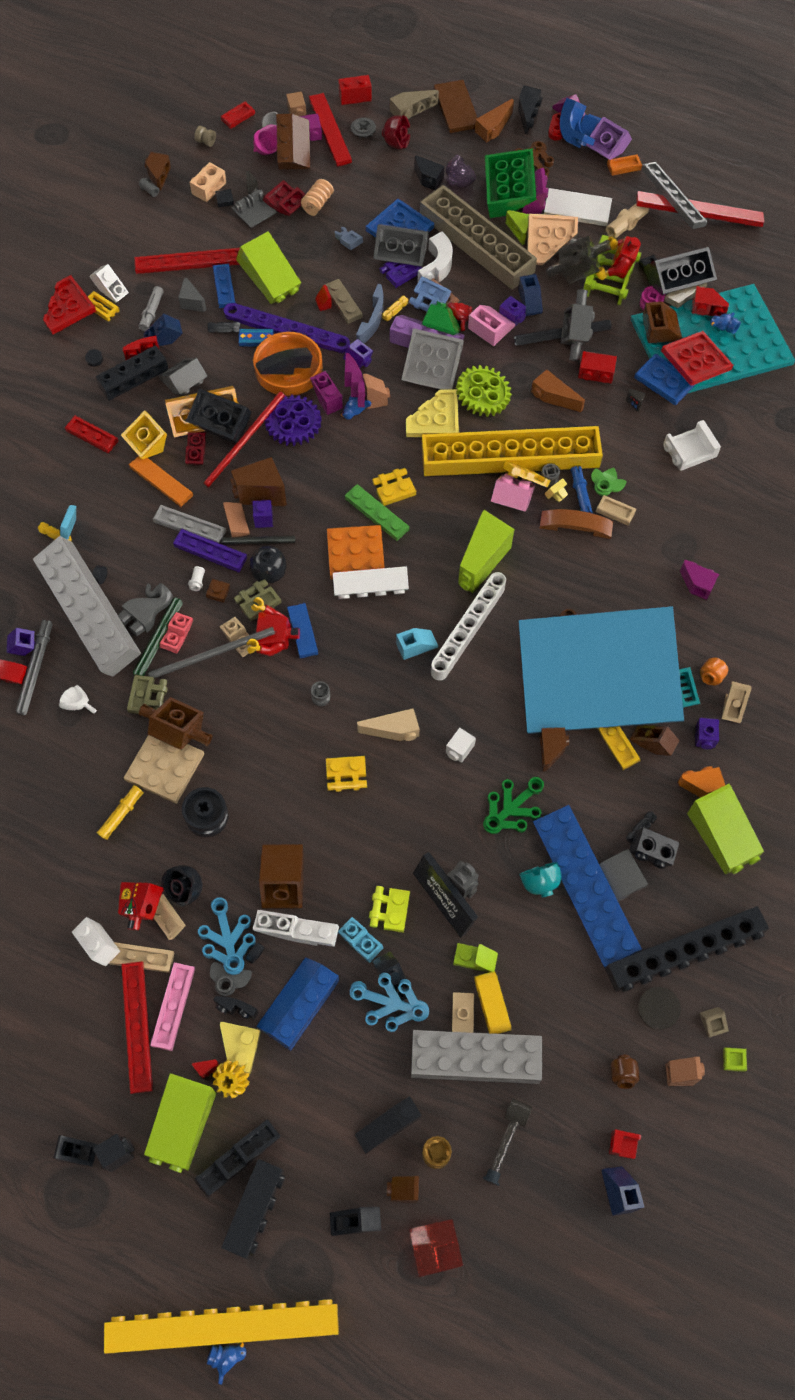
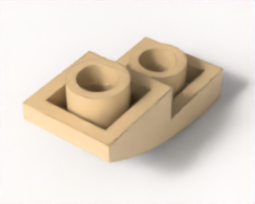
M236 617L220 626V629L230 642L249 636L245 627ZM246 644L235 649L244 657L249 654L247 649L251 645Z

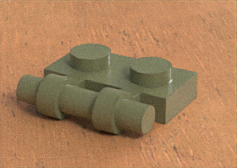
M265 579L260 582L256 581L252 584V587L238 592L239 594L233 598L236 604L244 601V603L240 604V609L250 622L258 618V613L261 612V610L253 611L251 608L253 604L259 606L258 603L253 601L255 598H261L264 601V605L272 608L281 604L280 597L271 586L264 590V587L268 586ZM256 592L259 593V594L255 595L254 597L250 598V596L253 595L254 593H256Z
M135 675L127 707L128 713L139 714V709L143 704L157 710L163 704L164 695L167 694V680L160 679L159 685L154 684V677ZM152 692L157 693L156 700H150Z

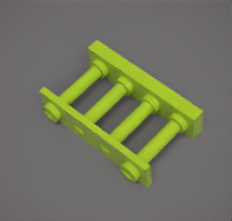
M602 235L583 290L588 291V297L590 291H594V289L618 295L617 305H621L622 300L627 297L629 289L626 288L635 263H639L641 252L638 251L636 260L624 279L616 275L611 277L608 275L605 278L623 283L622 289L597 283L595 278H598L596 275L598 273L597 269L603 265L611 267L613 261L605 258L604 253L615 254L617 248L611 250L606 245L609 236Z

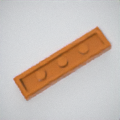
M138 456L129 464L134 472L180 507L193 496V492L150 459H141Z

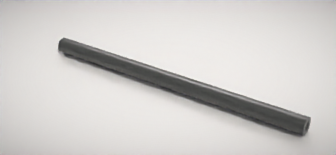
M270 627L148 672L149 677L156 678L244 646L250 639L260 640L275 634L274 628Z

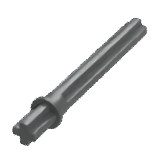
M42 620L39 632L35 635V646L15 710L18 715L25 716L28 711L47 643L50 642L49 636L53 624L49 620Z

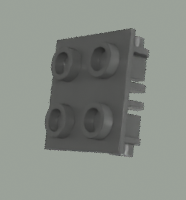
M256 189L255 192L248 194L247 197L245 196L243 199L236 201V204L232 207L233 211L250 228L277 213L275 209L263 201L262 196L264 194L261 189Z

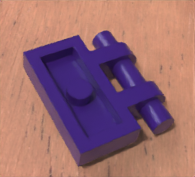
M388 261L379 270L381 274L386 273V278L397 288L416 277L418 270L422 267Z

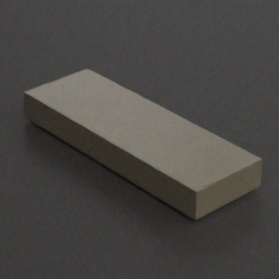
M707 283L700 284V285H696V286L706 287V286H707ZM696 286L670 292L665 296L664 301L679 308L693 298Z

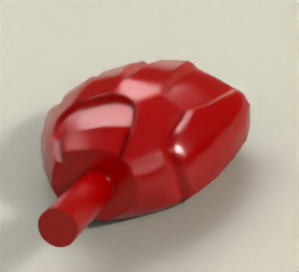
M449 303L448 307L451 308L455 318L461 322V331H465V322L469 320L472 307L463 303Z

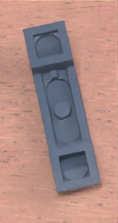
M381 284L377 285L373 294L374 311L369 323L361 322L356 334V340L359 339L362 343L367 342L373 336L382 319L383 289Z

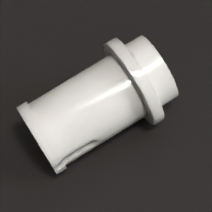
M199 566L193 568L192 578L188 582L191 590L199 591L203 587L204 568Z

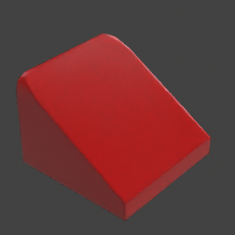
M326 285L322 286L315 298L320 311L331 309L332 307L331 295Z
M216 1059L192 1063V1066L203 1079L212 1074L219 1065Z

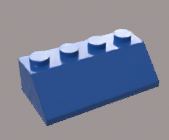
M305 957L256 1027L291 1051L339 983V976L324 965Z

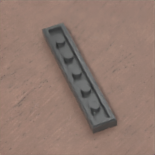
M657 162L642 165L641 170L692 229L706 226L707 220Z

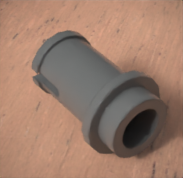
M142 178L139 181L141 190L147 191L153 197L159 194L160 189L153 185L148 178Z

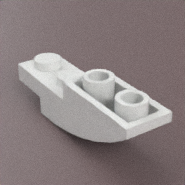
M263 910L257 911L253 926L254 931L277 938L315 946L321 944L333 947L335 946L339 929L337 924L300 919L294 915Z

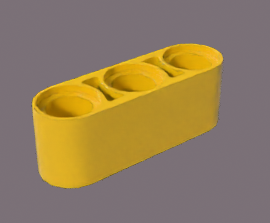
M495 971L474 976L489 1034L511 1031L509 1016Z

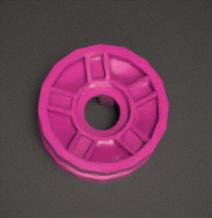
M653 286L645 288L640 299L641 309L644 311L645 304L649 302H664L665 294L661 295Z

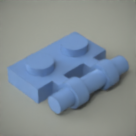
M421 276L414 289L418 297L417 299L411 297L409 303L414 305V308L422 309L427 313L432 303L437 301L446 303L451 290ZM425 298L431 301L430 305L423 303Z

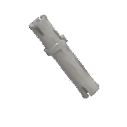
M155 286L153 288L147 307L142 312V319L138 327L143 332L149 329L151 322L155 319V312L164 293L161 287Z

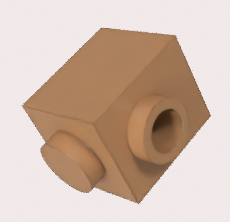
M302 92L286 94L289 114L305 116L306 104Z

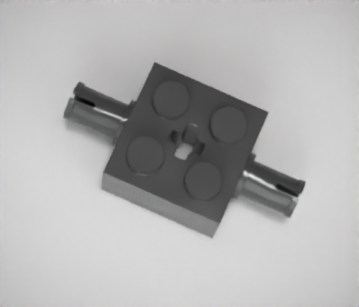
M577 290L576 304L570 305L564 311L561 344L571 345L569 358L571 361H580L581 346L589 342L593 334L591 322L594 321L595 312H593V306L586 305L587 290Z

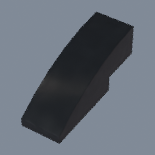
M307 348L284 350L258 361L256 368L260 374H293L294 368H311L313 355Z

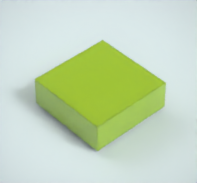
M723 1049L724 1070L747 1071L746 1049Z

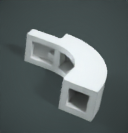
M443 232L429 238V251L436 259L418 270V282L421 276L429 280L434 278L437 282H441L450 272L452 266V244Z

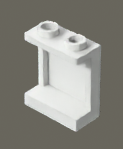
M704 420L697 422L695 429L674 437L671 434H667L663 444L665 451L669 452L674 465L680 471L717 457L721 448Z

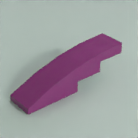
M346 353L345 387H351V397H358V407H365V385L361 370L353 357Z

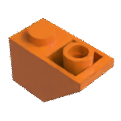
M709 766L698 772L693 770L686 771L678 780L679 786L700 798L725 786L719 767L712 768Z

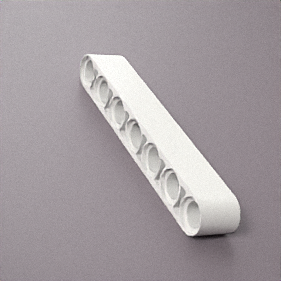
M495 572L489 577L433 659L431 675L434 679L443 680L448 676L503 594L506 577L502 573ZM460 638L463 641L458 642L455 639ZM446 653H452L454 655L447 656ZM442 667L444 670L439 671L435 668Z

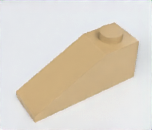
M414 709L357 722L358 733L398 741H412L419 737V726Z

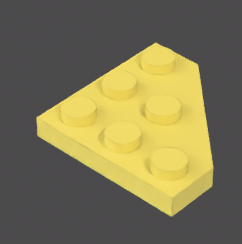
M457 389L439 390L431 400H427L422 404L417 412L406 418V437H422V434L459 433Z

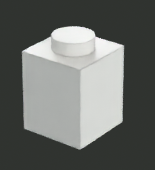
M459 728L446 745L448 757L462 763L475 746L476 738Z

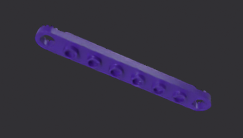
M229 303L224 307L225 317L229 320L240 322V324L257 329H273L274 334L281 332L301 333L311 338L318 347L339 353L346 352L347 347L350 345V340L340 334L236 303ZM231 309L236 310V312L231 314L229 313V310L231 311ZM343 342L346 345L341 347L338 346V343Z

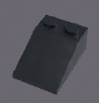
M199 388L186 422L236 444L242 437L252 412L246 406Z

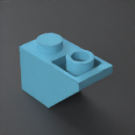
M413 628L396 636V645L403 660L438 648L431 630Z

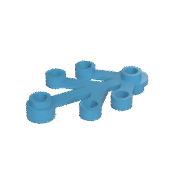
M216 898L212 901L211 908L212 912L218 916L222 936L210 930L207 925L199 927L198 935L201 939H209L226 948L227 955L215 950L211 944L205 945L202 952L204 957L214 958L223 963L224 970L228 974L236 975L244 968L243 957L246 952L256 943L255 936L248 933L243 937V944L235 953L234 945L244 929L250 927L251 919L248 915H241L237 926L230 933L226 912L228 911L227 901L224 898ZM218 906L224 907L221 911L216 910ZM247 919L248 923L242 924L241 921ZM207 930L208 933L206 935H202L201 931ZM252 938L253 941L251 943H247L246 939ZM207 949L213 950L210 954H206L205 951ZM233 962L238 964L235 968L230 967Z
M381 973L378 983L381 987L385 988L389 997L367 990L366 985L361 981L354 982L350 987V996L354 1000H362L364 998L386 1005L366 1013L365 1021L368 1025H375L378 1019L394 1011H405V1013L397 1017H389L386 1020V1029L394 1032L400 1024L411 1019L423 1021L429 1015L428 1005L421 1000H417L411 988V982L407 979H402L399 982L398 989L406 995L409 1003L401 1001L388 973ZM385 977L389 981L384 983L381 981V979ZM407 984L409 987L407 989H403L401 985ZM360 990L362 994L356 995L354 992ZM420 1009L422 1013L416 1014L415 1010ZM372 1015L376 1019L370 1020L368 1017ZM394 1022L396 1025L391 1027L388 1023Z

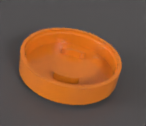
M281 332L271 335L259 344L254 353L255 376L263 388L274 394H278L280 391L285 396L305 393L313 388L310 378L322 373L323 370L320 348L311 338L301 333ZM307 348L313 355L311 368H294L293 374H260L256 368L258 361L284 350Z

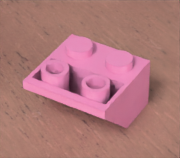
M479 305L469 315L468 329L493 346L515 327V323L490 306Z
M505 473L496 481L491 502L526 511L536 484H533L532 481L516 479Z

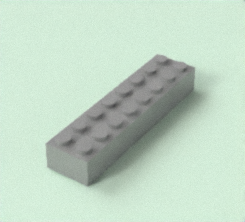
M59 536L33 558V561L102 673L114 677L141 654L71 541Z

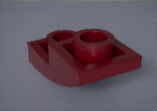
M188 432L185 464H204L205 432Z

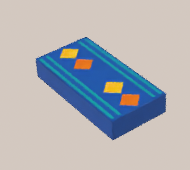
M240 329L239 346L258 347L263 340L274 335L273 329Z

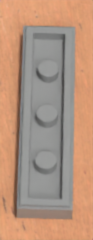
M160 505L153 518L154 523L179 532L181 529H184L219 544L226 533L225 527Z

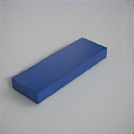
M229 264L213 266L219 308H224L229 303H235Z
M306 603L287 607L292 628H300V638L295 639L300 659L318 655Z

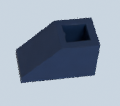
M537 275L521 276L518 292L522 304L526 306V316L542 314L541 289Z
M162 314L143 335L144 338L157 336L158 345L163 346L173 344L183 333L180 320Z
M622 1166L601 1170L612 1216L633 1213L644 1208L639 1184Z

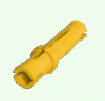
M133 785L128 794L123 799H120V804L96 833L103 839L108 840L126 814L134 809L133 806L144 792Z

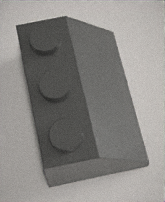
M378 224L373 259L423 266L429 231Z

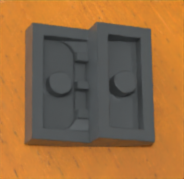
M629 849L599 864L617 901L627 898L630 894L648 885Z

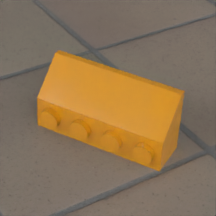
M233 386L207 391L238 403ZM197 393L165 400L174 437L188 435V432L205 431L186 422Z

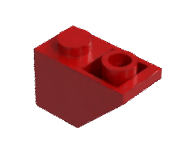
M696 286L692 304L693 314L708 316L727 314L729 303L713 288Z

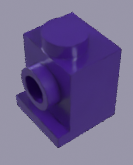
M357 339L347 347L343 357L346 360V353H349L359 368L362 366L367 367L372 361L373 350Z

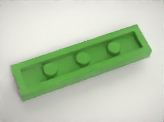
M358 484L345 495V499L376 525H381V529L396 541L409 531V526Z

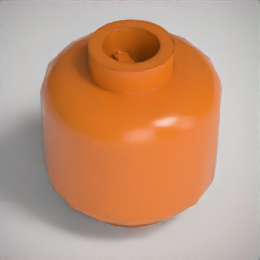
M714 657L709 658L700 669V677L703 682L713 686L719 685L728 674L726 663Z

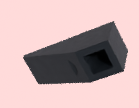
M524 85L519 96L518 110L524 132L528 134L529 129L533 128L534 117L536 118L538 115V106L541 107L543 97H541V89Z

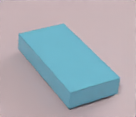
M74 505L68 507L60 526V536L67 540L76 522V506Z

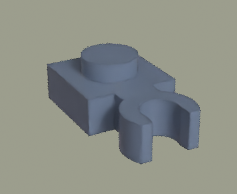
M341 227V233L335 231V238L340 240V243L350 250L363 243V237L352 230L347 232L345 227Z

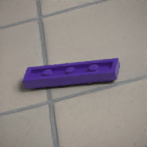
M184 529L180 530L173 542L176 548L236 572H240L247 559V554Z

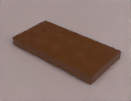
M464 80L435 84L434 90L439 91L438 103L449 133L475 129V122L478 117Z

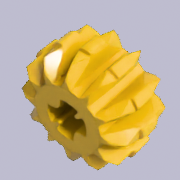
M227 1060L219 1064L217 1070L213 1073L215 1080L212 1084L219 1087L217 1093L223 1091L224 1098L230 1095L232 1099L236 1098L238 1094L242 1095L250 1083L247 1080L250 1073L244 1072L246 1065L240 1067L238 1060L233 1063L231 1060Z

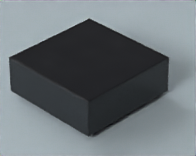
M231 189L215 191L218 207L234 205Z

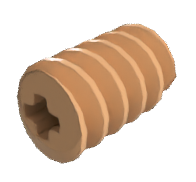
M318 179L301 201L306 213L312 216L317 215L318 211L321 210V207L324 206V203L327 202L334 192L331 183L324 179Z

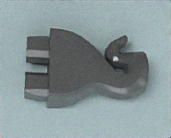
M148 583L145 590L147 598H134L122 605L123 610L118 614V617L123 625H126L131 620L134 622L129 629L135 636L140 635L144 631L148 633L154 626L156 615L170 605L173 595L162 583H159L153 591H151V585Z

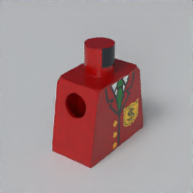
M121 882L118 913L129 918L127 929L139 931L141 920H152L154 918L163 887L151 883Z

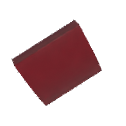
M283 180L264 196L263 201L276 211L290 216L302 206L301 201L306 194L298 187L293 189Z

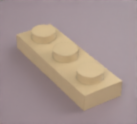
M115 943L120 952L108 963L121 966L124 963L143 961L144 970L170 973L174 951Z

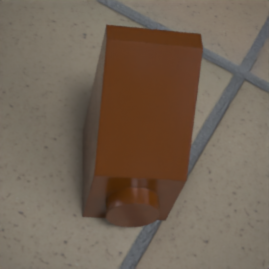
M150 152L148 158L145 159V168H147L148 176L154 185L162 190L171 169L169 155Z
M637 725L630 738L631 742L656 755L671 756L680 741L668 726Z
M565 727L541 729L540 745L543 771H547L564 754L566 746H569V734L565 733Z
M419 1176L392 1177V1182H387V1196H391V1202L418 1203Z

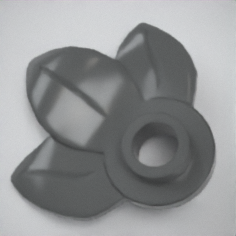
M213 962L210 968V977L215 982L217 993L221 996H230L234 993L235 989L245 987L252 975L250 970H242L236 975L228 974L224 967L217 962ZM233 962L230 967L235 968L238 964ZM224 983L230 984L228 989H223L222 985Z

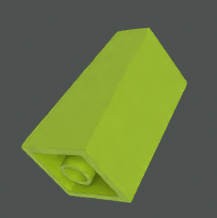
M269 231L240 247L236 258L237 262L270 304L280 303L285 299V296L289 294L292 296L299 291L301 281Z
M485 510L480 516L460 564L458 584L464 590H469L472 593L476 591L512 547L514 529Z
M730 784L695 800L687 815L725 875L730 872L736 874L743 869V865L747 863L753 865L760 860L764 850Z
M170 1073L144 1153L145 1156L149 1157L148 1162L161 1166L162 1162L170 1164L169 1169L182 1173L183 1169L189 1171L217 1094L212 1087Z

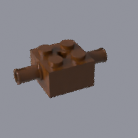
M170 697L157 710L146 704H143L139 709V715L149 719L147 735L182 750L191 740L198 741L205 746H208L212 741L213 735L201 730L204 712Z

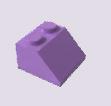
M603 117L590 135L591 138L595 139L593 146L586 144V146L611 160L624 152L632 138L627 130Z

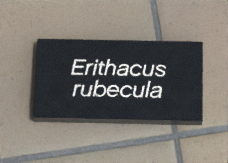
M428 852L422 856L413 875L461 938L467 934L478 916Z

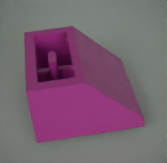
M544 168L535 171L537 200L522 207L521 213L541 214L542 210H545V198H548L549 189L546 188L548 177L545 175Z

